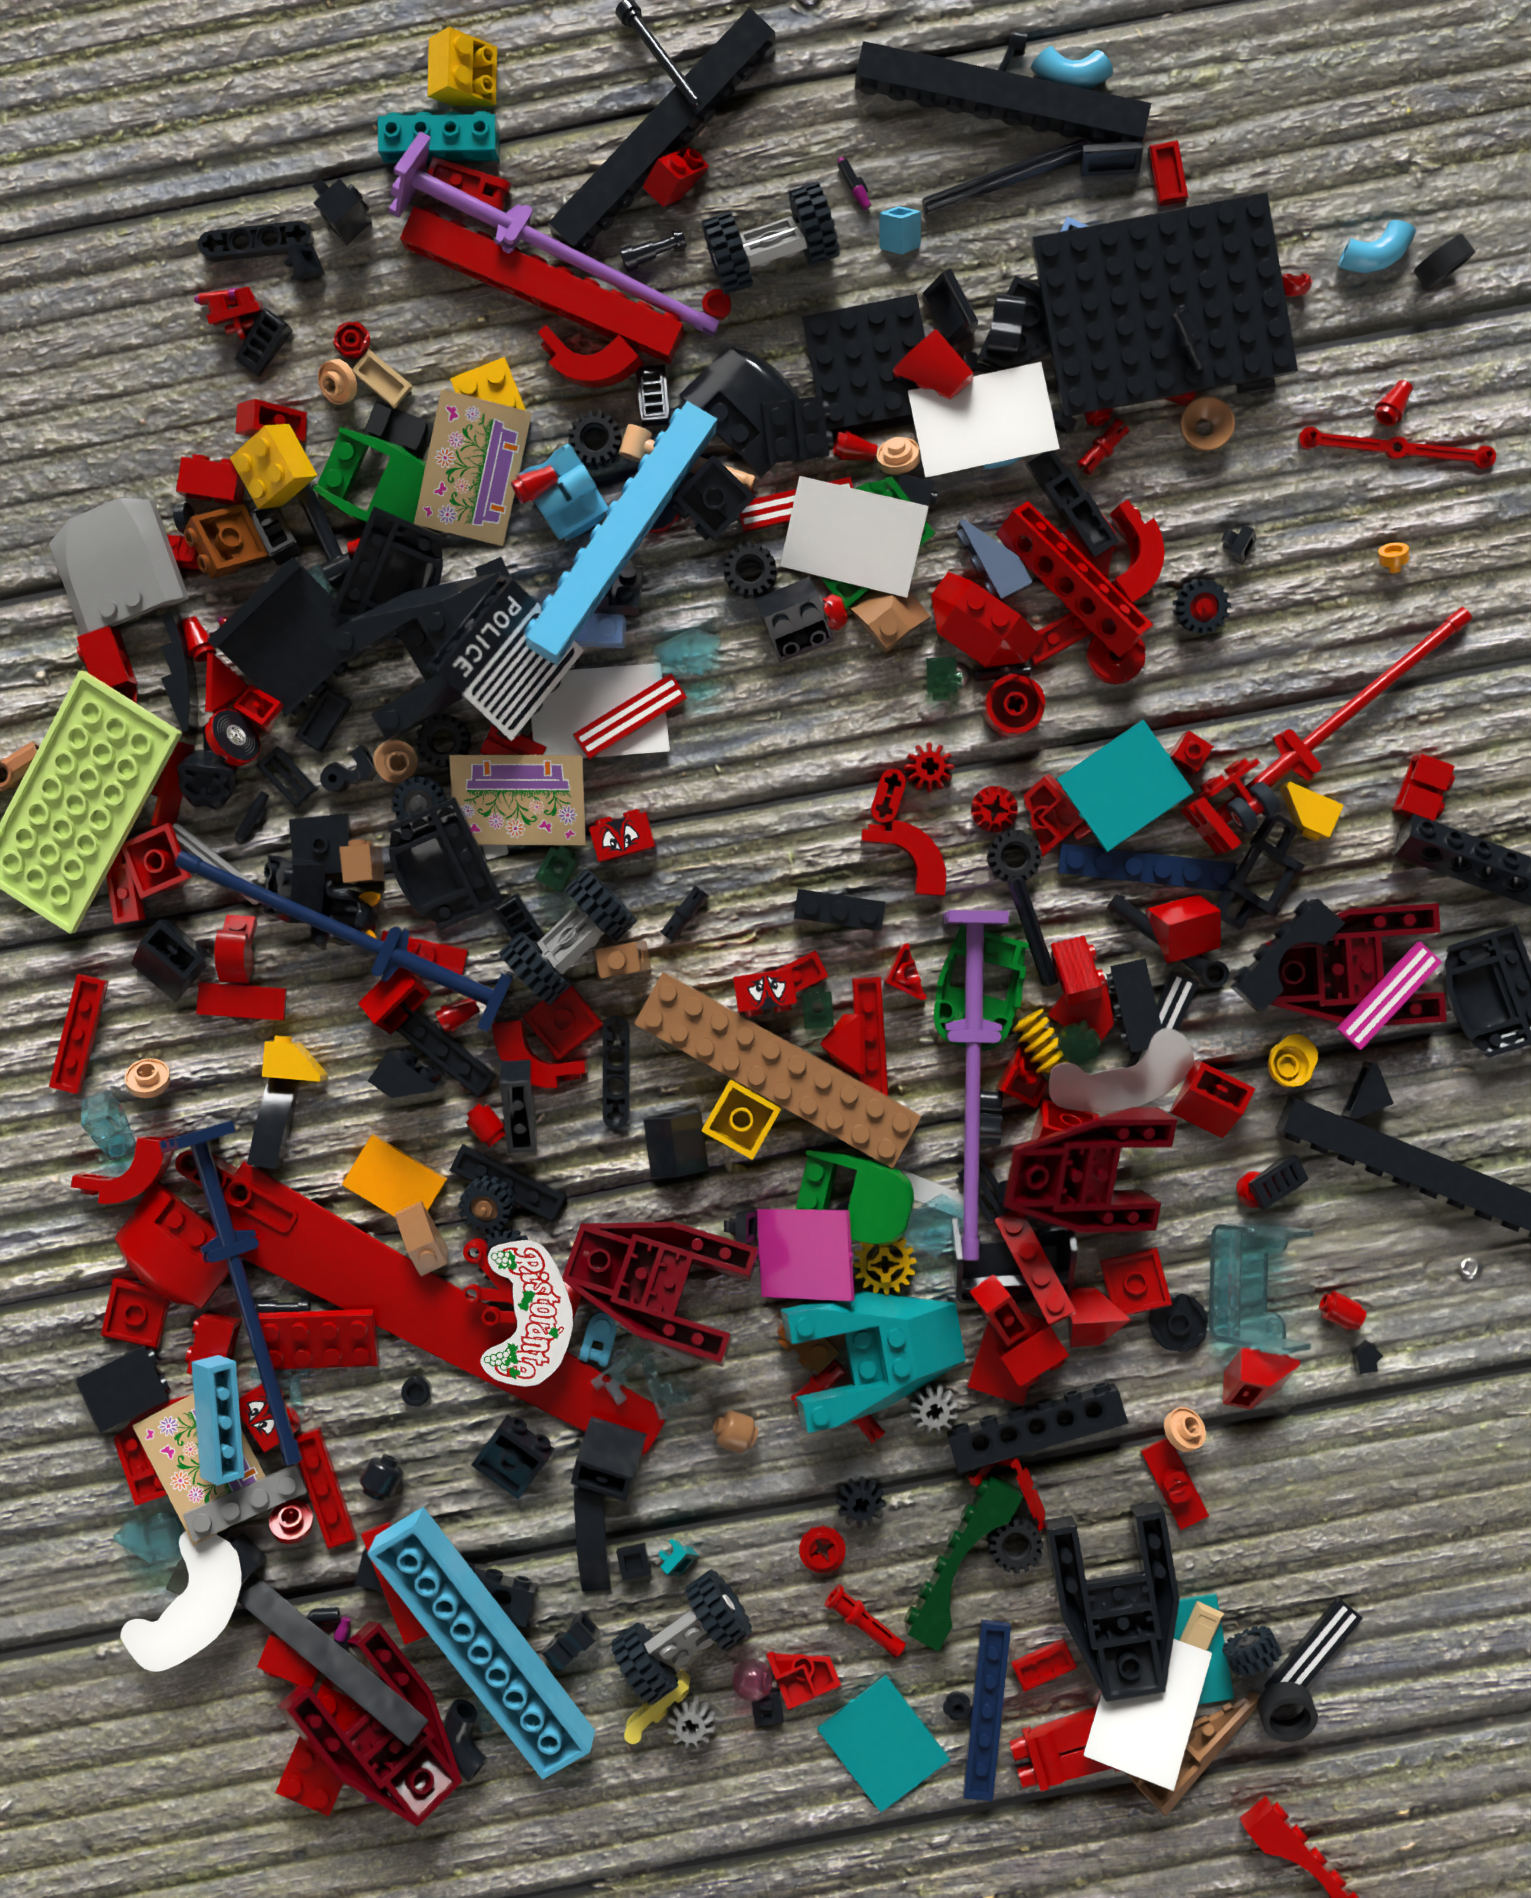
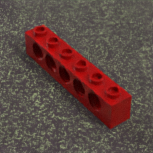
M1029 501L1014 509L995 535L1003 542L1004 546L1018 555L1025 567L1031 570L1044 583L1046 588L1060 598L1065 606L1073 611L1085 623L1086 627L1094 632L1106 644L1107 648L1119 658L1131 650L1153 626Z

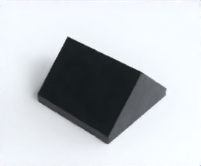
M701 1112L643 1119L651 1177H680L709 1170L704 1132L701 1131L703 1128Z

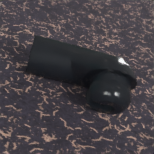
M315 1608L308 1613L306 1618L318 1628H321L324 1623L340 1621V1608Z

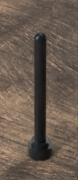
M622 0L615 10L618 19L624 26L633 27L693 108H699L702 104L701 98L642 21L639 5L635 0Z

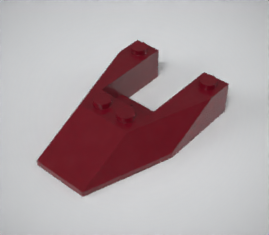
M1439 903L1357 908L1337 913L1336 915L1345 924L1325 945L1301 942L1285 952L1280 961L1278 972L1284 990L1270 1005L1341 1024L1384 978L1381 937L1441 933ZM1268 941V942L1263 943V944L1269 945V944L1271 943V941ZM1445 992L1413 993L1384 1026L1447 1022Z
M1132 1107L1013 1147L1004 1206L1078 1233L1156 1231L1161 1203L1143 1190H1114L1121 1148L1172 1147L1178 1119L1158 1107Z
M676 1222L581 1223L562 1279L564 1283L637 1337L723 1367L732 1340L731 1334L677 1317L675 1314L692 1264L750 1282L759 1252L756 1247Z
M369 1621L347 1643L369 1671L429 1720L428 1725L410 1748L367 1711L343 1731L311 1688L299 1685L276 1707L340 1781L418 1827L462 1783V1779L431 1689L382 1625L378 1622Z

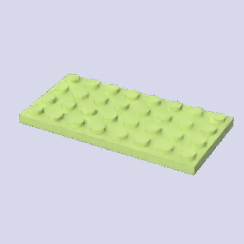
M79 671L0 821V889L69 934L76 933L183 733L86 671Z

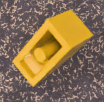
M1290 781L1283 783L1280 788L1281 794L1293 824L1297 829L1303 831L1302 836L1313 841L1330 838L1344 805Z
M276 1035L274 1040L265 1041L262 1077L318 1082L327 1080L326 1071L302 1043L292 1042L291 1036Z

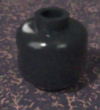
M383 1454L381 1458L373 1457L369 1459L359 1480L363 1487L362 1492L378 1501L392 1497L404 1475L403 1470L398 1466L399 1460L388 1454Z

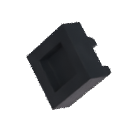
M293 244L286 249L289 258L285 261V265L287 267H294L296 272L291 276L292 280L319 279L325 274L314 247Z
M1245 525L1242 526L1239 534L1226 529L1221 539L1224 542L1222 546L1230 550L1232 561L1244 565L1257 540L1255 530Z
M744 1210L736 1213V1218L724 1220V1232L735 1233V1241L740 1243L757 1240V1210Z
M780 1689L751 1693L755 1726L784 1722Z

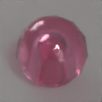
M755 1658L743 1660L736 1666L733 1672V1689L740 1698L746 1701H759L771 1690V1670L764 1662Z

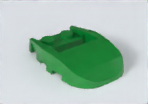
M339 427L338 431L340 433L317 486L314 485L313 490L365 525L373 506L414 523L426 463L414 457L405 448L397 444ZM371 447L390 456V459L366 511L347 502L346 499L367 450Z
M961 925L939 975L933 1017L935 1027L944 1040L966 1048V1042L949 1041L946 1038V1034L950 1030H945V1024L965 1019V990L949 985L957 955L966 957V926ZM984 931V962L1011 969L1013 973L1005 1000L983 995V1019L1001 1024L1002 1031H998L1001 1034L999 1042L981 1043V1051L991 1050L999 1046L1007 1037L1012 1027L1013 1018L1017 1009L1020 1008L1023 998L1022 989L1026 975V967L1024 966L1025 949H1029V943Z
M818 1149L806 1151L808 1157L795 1209L828 1210L837 1167L841 1165L857 1170L848 1210H850L851 1241L889 1245L904 1235L909 1224L914 1202L913 1188L906 1175L896 1168L892 1169L865 1155L822 1152Z

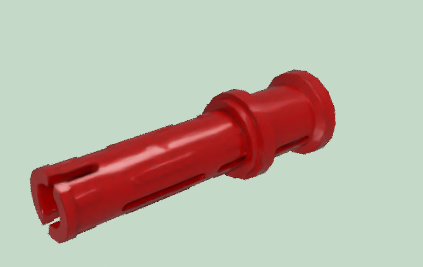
M841 1584L831 1591L824 1604L826 1608L834 1609L844 1618L843 1621L847 1625L854 1624L878 1645L883 1647L892 1657L896 1658L903 1652L906 1642L865 1610L863 1602L860 1600L855 1601L844 1592V1587Z

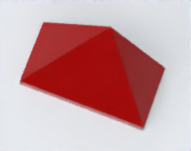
M207 653L205 712L213 715L219 710L227 709L242 695L248 685L222 657L214 653Z
M250 684L232 707L269 735L284 705Z
M843 1014L820 1043V1046L844 1072L865 1073V1015Z

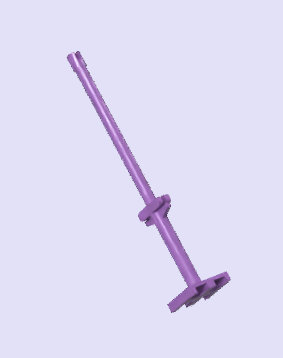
M419 132L394 168V173L399 175V177L392 185L391 196L396 199L389 207L388 213L399 218L416 192L420 190L496 228L495 244L498 246L502 244V250L506 253H512L521 239L664 312L677 316L680 320L711 337L715 335L720 323L719 320L704 312L700 313L529 227L533 212L530 206L517 204L505 213L425 173L430 136Z
M948 910L943 913V925H966L965 1019L945 1024V1030H950L946 1034V1038L949 1041L966 1042L963 1260H979L981 1043L999 1042L1001 1034L998 1031H1002L1001 1024L983 1019L984 926H1002L1007 924L1009 911Z

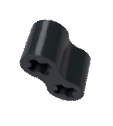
M1000 293L996 294L987 350L1017 354L1026 298Z

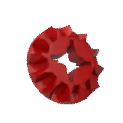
M988 786L979 791L974 797L971 804L972 818L981 829L987 832L996 833L1004 831L1014 823L1018 815V802L1012 795V792L1001 786ZM999 797V807L1003 808L1007 813H997L996 817L991 821V811L982 806L992 805L996 798Z
M823 1524L820 1527H811L802 1536L799 1554L802 1562L808 1569L817 1573H828L841 1565L845 1558L846 1546L843 1537L835 1528L832 1529ZM817 1539L824 1545H831L827 1548L828 1559L822 1552H814L817 1549Z

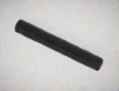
M1021 876L1012 878L1008 881V886L1027 942L1029 943L1042 985L1050 987L1058 983V979L1025 880Z

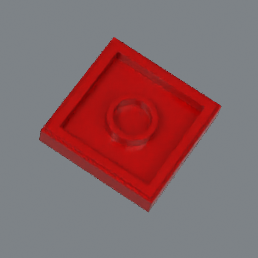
M573 985L551 1005L541 1000L522 1016L558 1062L604 1026V1023Z
M1157 1247L1099 1261L1109 1300L1127 1316L1172 1305Z
M116 1277L112 1281L100 1336L157 1349L161 1345L170 1301L156 1294L143 1283Z

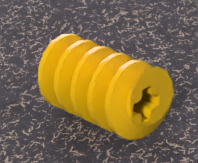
M1039 1009L1019 1020L1012 1030L1013 1033L1021 1031L1024 1033L1019 1038V1043L1029 1042L1024 1052L1035 1053L1029 1060L1030 1063L1040 1062L1041 1065L1035 1070L1036 1074L1051 1073L1052 1068L1058 1064L1071 1061L1070 1058L1061 1059L1066 1053L1065 1048H1056L1061 1040L1058 1037L1050 1038L1055 1032L1054 1028H1044L1049 1022L1048 1017L1038 1018L1043 1009Z

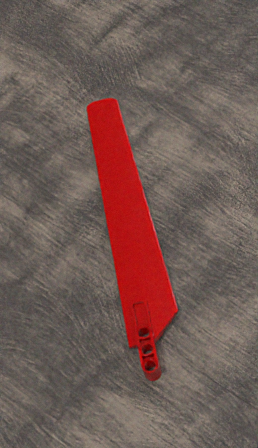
M191 1148L181 1152L175 1160L177 1172L202 1187L197 1168H193L188 1162L189 1155L193 1156ZM211 1153L216 1170L222 1175V1183L220 1184L234 1230H255L256 1236L253 1237L259 1242L257 1248L244 1252L241 1258L344 1310L374 1309L377 1327L586 1432L589 1420L593 1416L646 1433L647 1436L642 1455L646 1454L666 1419L665 1412L661 1407L582 1360H578V1358L568 1352H565L558 1368L538 1385L524 1387L495 1380L483 1369L481 1357L488 1349L511 1338L516 1332L517 1324L497 1322L493 1326L485 1325L481 1315L489 1305L480 1300L472 1304L465 1302L462 1297V1289L433 1272L420 1276L412 1260L256 1167L247 1165L246 1161H243L240 1167L236 1168ZM239 1185H242L246 1188L248 1194L247 1198H243L239 1195ZM487 1312L489 1320H496V1315L493 1312Z

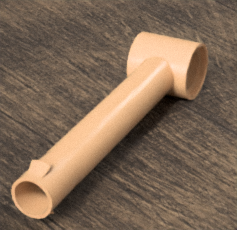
M628 424L618 454L628 460L640 463L645 454L650 455L655 448L653 446L655 441L651 440L653 434L645 428ZM699 457L689 472L696 474L708 459ZM725 466L750 491L752 490L755 481L754 475Z

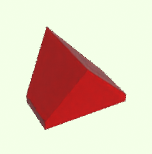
M905 943L900 946L883 982L922 1001L927 999L920 983L921 979L915 965V960L912 959L909 950L910 945Z
M1026 1042L1018 1043L996 1088L1037 1108L1049 1082L1045 1080L1042 1073L1036 1074L1037 1063H1030L1029 1061L1033 1057L1032 1053L1024 1052V1049L1027 1047Z
M1095 1286L1073 1288L1067 1294L1076 1311V1314L1068 1317L1070 1348L1099 1346L1131 1321L1124 1312Z

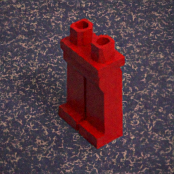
M1098 1705L1039 1725L1032 1730L1030 1727L1022 1729L1024 1736L1009 1742L1014 1761L1028 1757L1031 1759L1032 1764L1017 1768L1022 1788L1039 1785L1042 1792L1049 1790L1048 1786L1059 1785L1066 1780L1114 1769L1115 1772L1121 1771L1083 1756Z

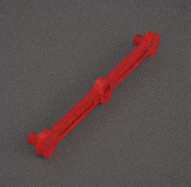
M1312 426L1304 428L1298 435V443L1305 450H1312L1317 446L1385 453L1392 460H1398L1407 455L1471 462L1479 469H1486L1496 461V452L1490 446H1481L1476 450L1408 443L1401 436H1395L1390 440L1326 434L1320 433L1317 428ZM1393 444L1400 445V452L1394 451Z

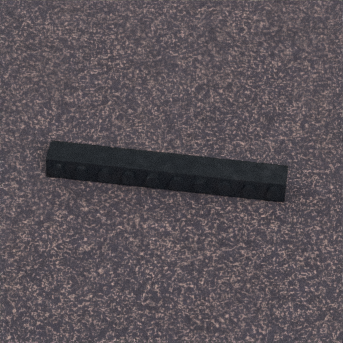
M749 7L685 75L687 81L701 98V106L693 108L677 86H675L550 219L548 225L551 234L561 243L579 252L588 251L601 230L606 231L615 221L616 214L622 208L625 210L633 203L635 194L643 187L657 159L676 152L682 144L684 146L693 139L695 130L702 123L707 124L712 119L715 109L722 102L726 103L731 99L737 85L742 80L746 82L753 75L755 66L762 59L767 60L772 55L776 47L775 31Z
M866 41L862 43L855 75L854 89H859L867 95H875L877 93L887 95L895 101H915L923 107L938 106L955 114L966 112L974 114L975 117L983 120L990 118L1002 120L1010 126L1021 124L1030 126L1038 132L1049 130L1058 132L1066 138H1086L1094 144L1143 141L1151 103Z
M1288 1096L1276 1129L1284 1131L1283 1138L1298 1144L1301 1139L1311 1142L1310 1149L1327 1155L1328 1150L1339 1154L1337 1160L1352 1166L1355 1165L1356 1161L1366 1165L1364 1170L1379 1177L1385 1172L1393 1176L1392 1182L1409 1188L1410 1183L1420 1186L1419 1193L1434 1199L1437 1198L1438 1194L1448 1198L1446 1204L1464 1210L1465 1205L1475 1209L1473 1215L1491 1221L1494 1216L1502 1220L1501 1226L1518 1232L1521 1227L1530 1231L1528 1237L1531 1238L1530 1192L1300 1099Z

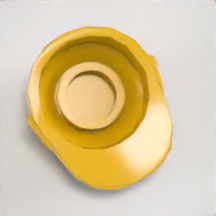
M1297 1033L1288 1035L1270 1050L1267 1062L1270 1077L1283 1087L1289 1088L1302 1086L1309 1082L1318 1061L1316 1046L1304 1035Z

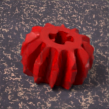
M928 742L925 753L922 747L917 745L915 752L919 757L910 753L907 755V759L915 764L905 765L904 770L914 771V774L907 777V781L912 782L917 778L919 782L915 786L916 790H920L923 783H926V791L931 793L933 782L941 790L944 786L940 778L947 782L951 781L952 777L944 771L954 770L953 764H945V761L949 760L952 755L947 753L941 757L939 754L943 750L942 745H939L936 751L932 752V743ZM927 760L931 761L932 766L937 767V771L933 770L932 775H927V770L921 767L927 763Z

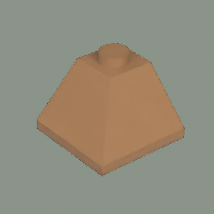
M871 589L849 607L884 653L888 652L931 617L910 590L906 598Z

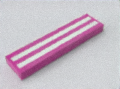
M1416 942L1336 1030L1357 1049L1361 1050L1438 968L1442 961L1424 944Z

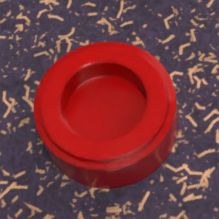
M721 289L708 291L702 300L703 312L719 321L724 320L731 312V299L729 295H724Z

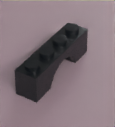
M1320 899L1303 900L1293 911L1296 914L1289 923L1283 922L1274 931L1273 935L1275 938L1269 945L1263 944L1253 954L1255 960L1248 968L1243 966L1233 976L1232 979L1235 982L1230 988L1255 1011L1264 1012L1284 990L1278 972L1280 961L1289 948L1301 942L1325 945L1345 924Z

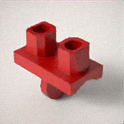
M249 286L234 290L238 306L230 309L224 294L208 297L207 301L210 314L206 315L208 323L215 326L233 321L234 324L224 326L227 335L237 332L241 340L246 339V330L252 328L255 323L253 318L244 321L242 318L261 313L264 309L262 303L256 300Z

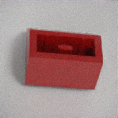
M1195 1060L1169 1113L1223 1139L1243 1115L1256 1088L1212 1066Z
M1254 1347L1241 1348L1224 1370L1223 1404L1252 1410L1282 1388L1300 1366V1360L1290 1358L1287 1354L1283 1353L1270 1354L1261 1352Z

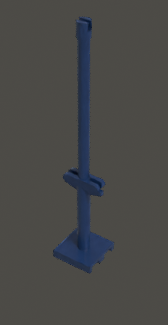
M181 850L175 861L174 866L186 872L204 877L378 955L371 971L376 977L382 975L380 979L387 982L395 971L401 967L486 1005L477 1028L486 1032L489 1031L514 976L513 973L503 969L495 989H491L407 951L410 930L404 928L402 931L398 926L392 927L383 942L204 862L201 858Z
M233 1121L160 1141L159 1145L162 1153L188 1146L191 1148L217 1235L200 1247L201 1254H203L202 1258L205 1263L226 1260L280 1441L279 1447L285 1465L288 1466L301 1461L302 1456L297 1439L294 1438L240 1256L241 1253L257 1248L259 1242L253 1237L256 1236L255 1230H234L208 1140L236 1132Z

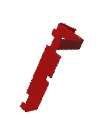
M1009 1458L983 1466L975 1477H973L970 1470L968 1475L971 1486H978L995 1464L1011 1466L1012 1469L1015 1468L1018 1473L1016 1479L1032 1517L1038 1520V1531L1042 1530L1046 1511L1036 1488L1032 1489L1034 1483L1027 1466L1022 1470L1018 1459Z

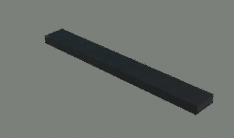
M252 1573L243 1582L237 1599L243 1607L410 1748L428 1725V1719L257 1575Z

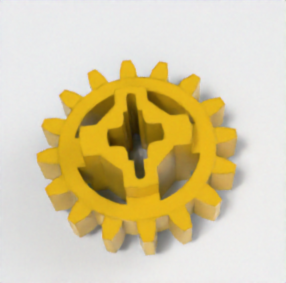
M905 1237L891 1244L897 1247L903 1255L894 1254L889 1250V1245H878L877 1251L872 1256L866 1257L869 1250L876 1245L860 1242L863 1249L854 1250V1255L859 1257V1260L853 1261V1267L860 1268L855 1275L857 1279L865 1278L862 1283L864 1288L871 1284L873 1285V1293L876 1294L879 1288H883L885 1295H888L889 1288L891 1287L897 1293L900 1292L899 1284L901 1282L909 1285V1280L906 1276L907 1274L915 1275V1270L910 1265L917 1263L915 1257H909L914 1250L912 1246L904 1247L907 1242ZM882 1256H887L888 1260L892 1261L887 1264L885 1269L881 1267V1264L877 1263L882 1260ZM897 1269H902L900 1274L891 1280V1275ZM867 1270L875 1271L879 1274L880 1280L870 1276Z

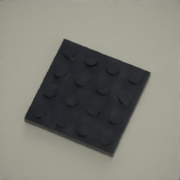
M917 294L802 316L816 396L822 395L823 401H827L830 408V418L825 420L827 432L831 431L832 433L913 417L908 391L921 387H918L916 382L900 376V379L892 374V370L925 338Z

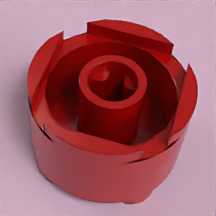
M1010 674L1000 678L992 685L983 700L985 721L993 731L1003 737H1018L1028 733L1039 723L1043 716L1046 702L1043 690L1036 681L1022 675ZM1010 699L1013 703L1018 702L1020 704L1017 712L1014 709H1008L1007 706L1010 704Z

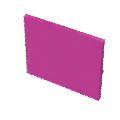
M757 1209L761 1297L854 1301L850 1210Z

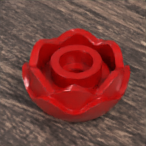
M1287 273L1282 276L1285 296H1303L1310 290L1313 283L1311 275L1306 273L1301 275Z
M346 322L337 328L333 343L342 356L356 359L363 356L369 349L370 335L361 323ZM355 339V342L350 343V340Z
M829 594L827 595L828 597L822 599L825 602L824 612L828 616V626L830 629L838 631L848 622L847 612L843 599L837 595Z
M1257 1171L1246 1173L1236 1184L1238 1200L1251 1208H1260L1248 1186V1183L1260 1174ZM1262 1183L1263 1186H1264V1188H1265V1190H1266V1192H1267V1194H1268V1196H1269L1270 1194H1269V1192H1268V1190H1267L1265 1184Z

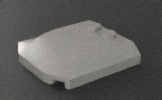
M119 497L69 519L49 543L81 635L109 625L114 627L157 608L166 609L189 599L157 505L153 501Z

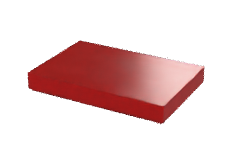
M1021 1311L1031 1329L1046 1321L1045 1318ZM987 1320L967 1387L1024 1405L1029 1386L1024 1384L1019 1387L997 1352L1006 1344Z

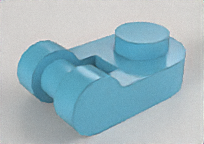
M596 1312L591 1317L578 1360L587 1362L589 1359L599 1362L598 1365L607 1367L618 1326L613 1323L614 1319L605 1312ZM593 1340L604 1343L602 1351L591 1348Z

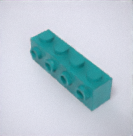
M454 111L446 112L445 115H432L428 112H418L416 115H403L391 112L386 116H378V152L384 163H398L419 132L431 137L427 162H431L432 157L449 162L500 161L499 124L495 114L486 111H477L474 114L462 115Z

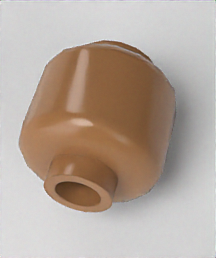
M728 1410L722 1417L718 1416L716 1418L712 1433L716 1434L718 1446L736 1453H743L754 1446L758 1435V1427L755 1426L752 1417Z

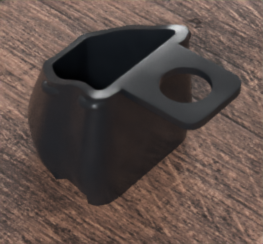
M205 724L203 726V750L194 751L177 765L178 786L192 806L220 809L234 793L237 785V771L241 766L226 763L224 757L221 755L217 756L212 751L206 740Z

